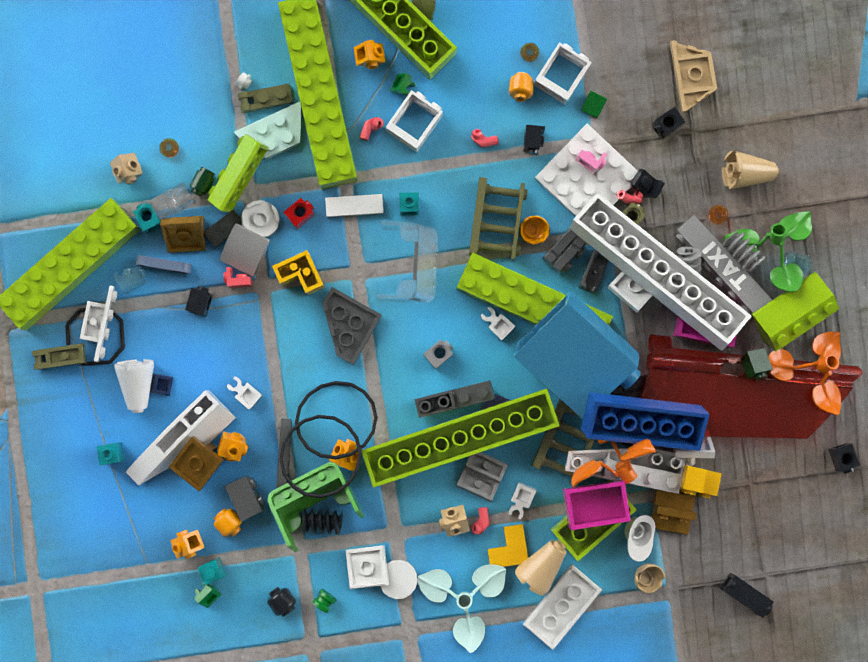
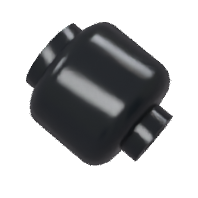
M277 587L269 593L271 597L267 600V604L276 616L282 615L284 617L295 609L296 599L288 588L280 590Z

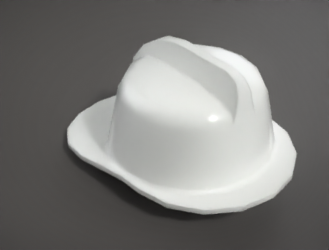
M641 515L638 518L632 517L631 521H628L624 528V534L628 540L627 549L629 556L638 562L648 558L653 547L655 522L648 515Z

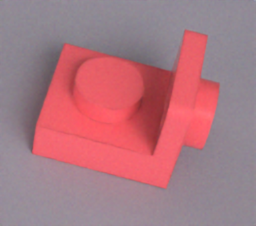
M226 267L223 278L224 283H227L229 288L253 287V279L247 277V274H237L236 278H233V269Z

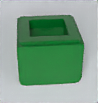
M590 91L581 111L598 118L607 98Z

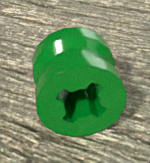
M321 589L319 596L314 598L312 603L321 611L328 613L331 604H334L337 600L329 592Z

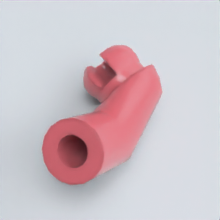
M374 117L365 121L359 138L368 141L371 132L383 127V120L379 117Z
M480 129L472 131L471 138L480 147L484 148L499 144L497 135L486 137L481 133Z
M620 190L617 193V198L626 204H631L632 202L640 204L644 197V194L635 191L633 196L624 190Z
M487 507L478 508L479 519L472 525V533L480 535L490 525Z

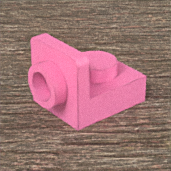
M582 150L575 160L594 173L597 169L601 170L606 164L605 157L607 154L604 152L597 161L594 154Z

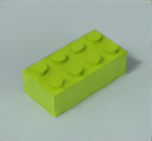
M628 500L629 512L631 516L637 510ZM566 515L550 530L566 546V549L575 560L579 561L622 523L571 530L568 527Z

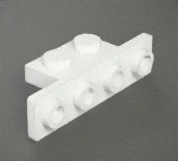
M109 286L106 305L87 301L80 339L98 342L94 362H100V359H104L106 348L103 347L104 340H108L110 329L107 328L108 321H112L114 310H111L112 302H116L118 294L114 286Z

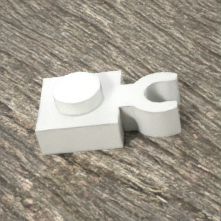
M488 307L487 309L491 312V316L485 317L482 314L481 318L491 323L488 328L502 341L515 326L502 313L497 317L494 309Z
M234 377L233 379L237 381V386L233 388L228 384L227 388L238 392L235 398L250 410L263 395L249 383L243 386L241 379Z
M518 482L511 499L516 504L510 507L509 515L512 514L513 510H518L520 512L518 519H521L524 514L523 506L526 508L530 507L537 489Z

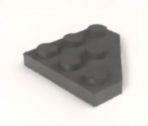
M331 287L322 304L335 351L338 357L354 365L382 315Z

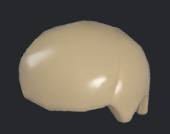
M645 563L636 570L634 583L640 591L654 593L662 587L665 573L659 566Z

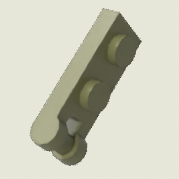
M289 83L237 94L238 100L241 101L242 105L240 106L241 113L293 104ZM254 98L255 104H249L248 99Z
M85 344L32 351V356L35 357L34 370L87 363ZM45 355L46 362L43 363V356Z

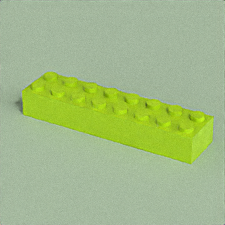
M349 0L429 80L457 54V47L409 0Z
M110 198L0 295V308L19 329L27 331L134 237L141 228L117 201Z
M473 252L456 287V290L535 326L566 296L559 291ZM587 305L604 322L610 325L613 316Z

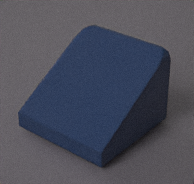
M153 373L150 393L170 396L173 377Z

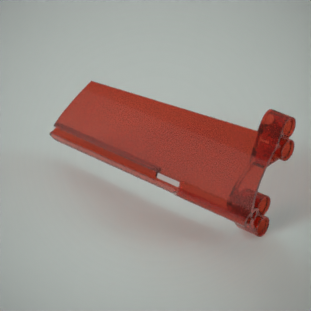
M650 334L649 354L646 361V368L649 372L640 398L702 405L710 414L704 437L808 439L831 415V413L819 409L812 398L814 387L821 385L820 381L825 373L819 372L816 366L793 370V378L787 381L777 380L770 373L767 374V378L756 381V379L748 380L745 372L741 376L720 373L721 367L725 363L742 365L740 358L743 355L672 348L671 336ZM794 360L793 366L812 362ZM839 364L837 369L831 371L832 375L828 376L825 382L832 381L837 385L842 402L853 389L852 384L863 374V371L859 366ZM621 442L622 445H625V446H632V445H633V443H624V442Z

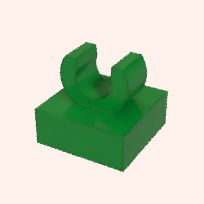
M407 73L397 74L390 91L394 94L408 96L410 93L407 91L408 85L415 87V83L410 81L412 77Z
M207 584L204 585L205 588L202 591L197 588L195 589L197 595L194 598L198 604L209 608L222 594L219 589Z

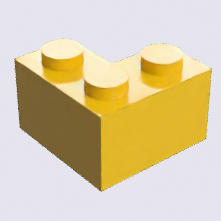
M308 250L272 266L282 286L299 279L307 295L325 288Z
M684 465L680 492L695 496L696 492H699V496L709 499L711 495L717 496L722 473Z

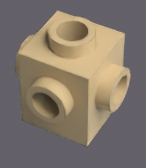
M135 153L118 155L110 162L117 183H135L137 178L143 174Z
M463 505L441 510L442 518L439 519L441 530H446L447 537L470 531Z

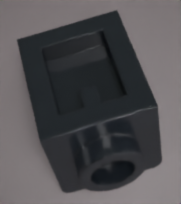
M639 169L630 185L638 192L643 193L644 197L656 199L661 193L665 182L656 180L646 170Z

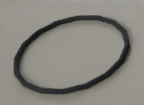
M334 381L321 384L307 393L298 406L295 425L299 423L301 408L305 402L321 388L332 385L351 386L362 392L371 403L374 415L372 431L365 442L360 445L361 449L368 444L375 433L378 416L374 401L364 389L353 383ZM300 427L296 429L297 436L305 448L321 458L337 460L353 456L358 452L356 448L350 453L338 456L321 454L308 446L301 436Z
M316 415L303 419L290 429L282 442L279 460L282 474L294 490L307 497L325 498L340 493L352 483L360 469L362 450L359 438L349 424L335 416ZM319 418L335 420L347 427L355 438L358 449L356 469L349 481L336 491L322 495L307 493L295 486L286 474L283 462L285 444L293 431L305 422Z

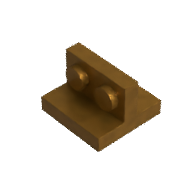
M204 216L161 219L160 226L168 253L206 251Z
M192 436L170 464L169 468L197 491H201L224 460L214 452L217 449L216 445L212 442L205 445L195 436Z
M655 489L651 517L655 522V529L689 535L691 520L695 521L697 514L692 512L695 496Z

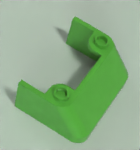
M328 462L292 480V482L307 493L322 495L336 491L347 480L337 464ZM286 483L269 493L268 504L287 547L297 552L299 550L291 533L301 527L302 519L299 512L303 511V508L307 509L328 497H307L294 490L289 483ZM350 485L340 493L333 495L338 504L347 505L351 503L359 517H365Z

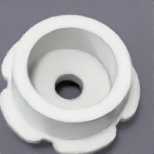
M243 72L235 83L239 90L243 88L245 90L248 89L252 83L251 75Z

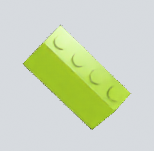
M248 134L241 136L238 140L237 150L235 153H231L227 160L228 165L226 169H222L218 175V183L216 186H212L208 193V201L223 212H230L234 209L269 149L267 145Z
M814 272L803 279L798 291L793 293L785 291L754 312L752 317L763 342L777 352L838 311L839 306L834 294L820 276Z

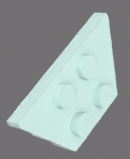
M295 103L234 131L238 138L248 134L267 145L269 149L264 158L266 160L301 144V103Z

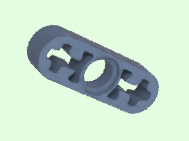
M137 255L135 264L137 266L190 274L192 264L142 255Z

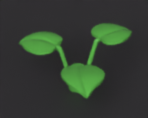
M810 211L798 212L784 217L779 223L771 227L770 233H766V236L760 242L759 235L754 230H737L738 234L745 233L743 240L751 239L748 246L756 245L753 252L757 251V247L762 246L768 238L774 245H779L781 267H776L771 271V283L776 288L793 293L800 289L803 282L802 270L795 263H789L785 266L783 244L788 236L793 241H802L810 236L812 231ZM735 232L725 235V241Z

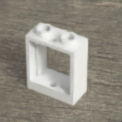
M559 42L536 78L534 86L566 105L592 62L584 54L574 52L571 46ZM558 55L582 68L568 91L545 78Z
M411 90L385 128L387 133L415 152H418L442 118L443 111H441L442 108L434 102L431 104L425 100L426 97L418 91L415 93ZM412 102L435 116L419 140L396 126Z

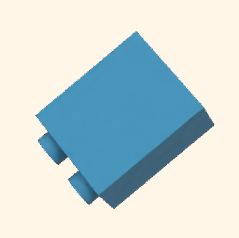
M572 291L518 342L513 356L582 419L589 392L610 395L619 385L624 389H628L641 375V372L637 369L639 353Z

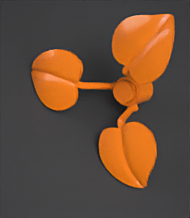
M825 332L813 339L812 351L819 356L816 362L793 366L794 360L792 355L784 349H780L777 352L774 350L768 355L773 368L770 374L780 381L792 379L793 370L816 366L819 372L825 373L820 381L821 385L815 386L813 389V401L819 409L833 415L840 414L841 396L839 389L834 382H825L828 376L832 375L831 371L839 366L841 355L840 332Z
M644 439L630 446L622 456L615 441H611L620 459L615 465L616 470H613L602 461L596 462L591 460L576 469L571 480L572 486L575 488L579 482L597 473L601 466L613 473L615 477L619 476L621 480L625 481V484L631 483L637 478V474L630 460L656 452L650 440ZM598 440L599 444L608 442L606 440Z

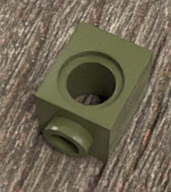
M634 202L622 212L626 216L629 212L633 213L636 216V220L633 222L636 224L646 216L643 207Z

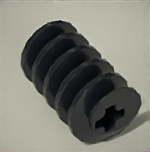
M303 508L302 527L305 533H308L311 528L312 533L315 534L319 528L320 534H323L325 529H327L330 535L334 529L335 534L339 535L342 529L343 510L340 516H338L336 510L330 515L327 509L325 514L322 515L321 509L315 514L313 508H311L309 514H307L306 508Z

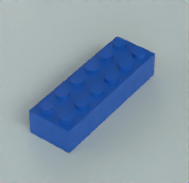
M589 392L581 430L588 439L633 444L648 439L653 446L700 451L710 414L702 405Z

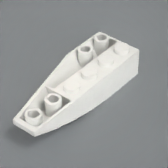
M205 390L156 438L128 468L126 473L140 486L167 470L192 436H195L203 444L207 445L236 417L210 390Z
M628 448L619 449L622 456L628 450ZM615 449L568 451L565 471L575 472L577 468L591 460L596 462L602 461L613 470H616L615 465L620 459ZM655 449L656 452L630 460L637 478L629 484L679 494L685 458H675L673 452ZM601 466L597 473L592 475L614 481L621 480L619 476L615 477L613 473Z

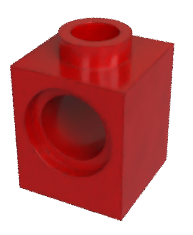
M302 198L298 199L283 212L297 230L315 216L312 211L314 209L313 205L308 200L304 202ZM299 208L306 210L305 215L302 217L296 216V211Z

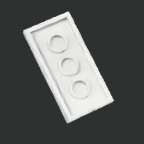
M571 564L523 622V625L553 650L602 589Z

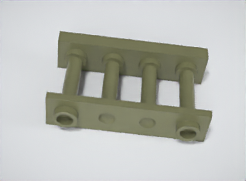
M479 177L469 255L472 252L477 254V251L488 250L510 253V261H514L515 256L519 257L520 245H517L522 202L527 199L528 189H524L525 183H521L519 190L494 187L486 184L487 178ZM489 194L518 197L517 209L487 205L484 202V197ZM488 212L516 216L515 226L486 224L485 221H481L482 214ZM488 231L513 235L512 246L482 242V240H479L480 232Z
M559 398L555 413L560 426L545 431L531 466L538 469L541 466H548L570 476L572 480L574 472L565 471V465L549 459L546 455L548 448H555L568 454V451H578L556 441V438H554L556 430H562L587 441L583 450H590L595 439H588L583 431L563 423V420H561L563 413L567 414L568 412L575 416H580Z

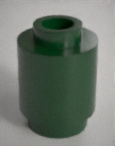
M204 167L197 170L189 185L192 188L191 192L200 197L202 194L207 195L214 181L215 173Z

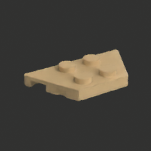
M673 40L670 42L681 113H685L715 92L717 84L711 52L703 49L698 50L690 45L678 44L677 41Z

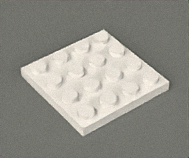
M586 124L535 177V180L576 217L597 193L614 205L619 200L617 193L620 190L627 192L638 171L591 126ZM582 150L594 154L597 161L604 152L607 154L605 157L606 164L601 170L597 169L594 173L575 159Z

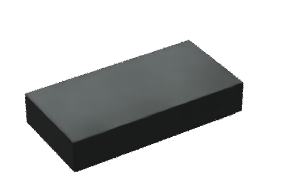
M233 209L204 231V234L212 245L217 248L228 239L236 223L242 226L241 218Z

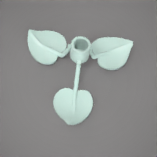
M494 564L479 567L472 576V581L477 587L471 593L461 592L459 595L449 590L452 585V579L446 571L434 569L419 575L417 578L419 587L429 600L437 603L443 602L447 597V593L457 599V605L464 609L466 618H460L455 622L453 635L457 642L470 653L474 652L484 638L485 624L478 616L470 618L468 608L472 605V596L478 590L485 597L499 595L504 588L506 569Z

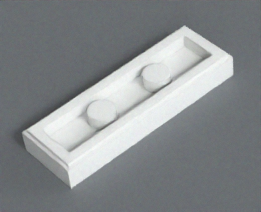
M382 194L325 198L327 218L384 214Z

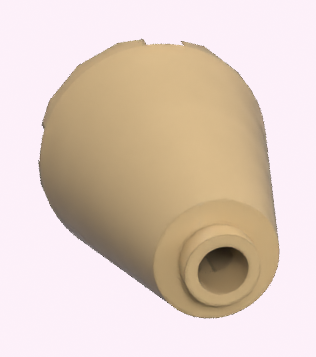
M739 151L728 152L724 158V161H727L726 167H722L723 183L729 187L728 189L774 181L779 173L775 162Z
M551 540L526 559L515 570V574L520 582L523 584L527 582L531 586L529 589L532 592L544 596L549 592L567 553L565 550L566 546L559 540Z

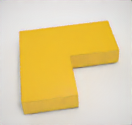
M523 524L504 526L506 546L487 549L489 563L502 567L519 565L528 559Z

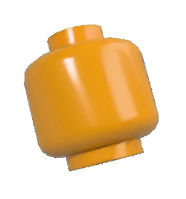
M518 72L510 78L509 95L517 102H524L532 97L534 81L528 73Z
M224 508L213 518L215 520L214 527L223 537H228L229 535L234 537L242 530L239 527L242 521L233 509L226 510Z

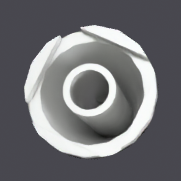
M136 359L117 362V364H114V368L127 409L132 410V413L144 412V409L148 406L154 361L143 359L142 363Z

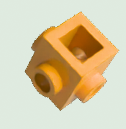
M367 40L353 47L356 66L367 67V69L371 70L385 63L382 43Z
M223 431L217 448V455L224 457L225 460L230 462H240L241 457L246 455L248 449L245 437L237 432H232L231 434Z
M338 439L331 455L338 456L352 452L357 448L356 442L347 439L346 442ZM358 452L353 456L337 460L329 459V461L354 471L357 465Z
M188 530L176 533L177 538L170 540L172 551L176 558L183 556L185 559L196 556V551L205 548L198 530L188 533Z

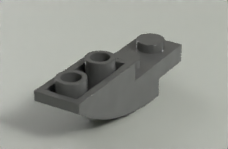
M491 380L414 400L418 416L421 418L493 400L495 395Z

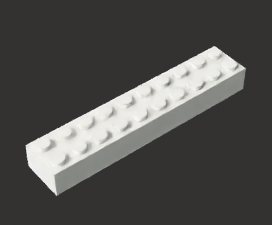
M598 193L573 219L570 229L721 351L751 318L748 312Z

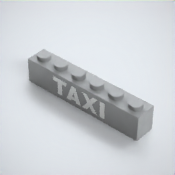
M695 215L690 217L674 232L678 243L684 244L686 247L697 248L701 251L702 269L707 273H711L714 276L715 283L719 287L725 288L727 296L734 302L736 301L751 316L754 312L772 301L768 294L742 269L743 267L737 263L732 255Z

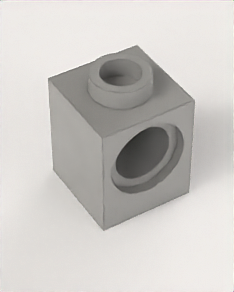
M439 340L423 355L436 370L453 355L451 352L453 347L447 340L445 342ZM437 348H442L445 351V356L441 359L436 358L434 355V351Z

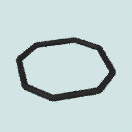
M86 308L78 309L65 325L66 346L70 345L69 325L81 312H85ZM115 312L113 313V316L118 321H120L121 347L112 356L110 360L100 362L91 361L87 363H82L81 365L89 366L110 364L124 350V323L123 319Z

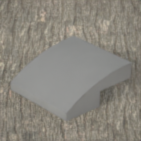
M236 223L224 246L220 261L254 277L261 259L265 256L270 240Z
M482 452L471 455L456 486L491 502L508 464Z

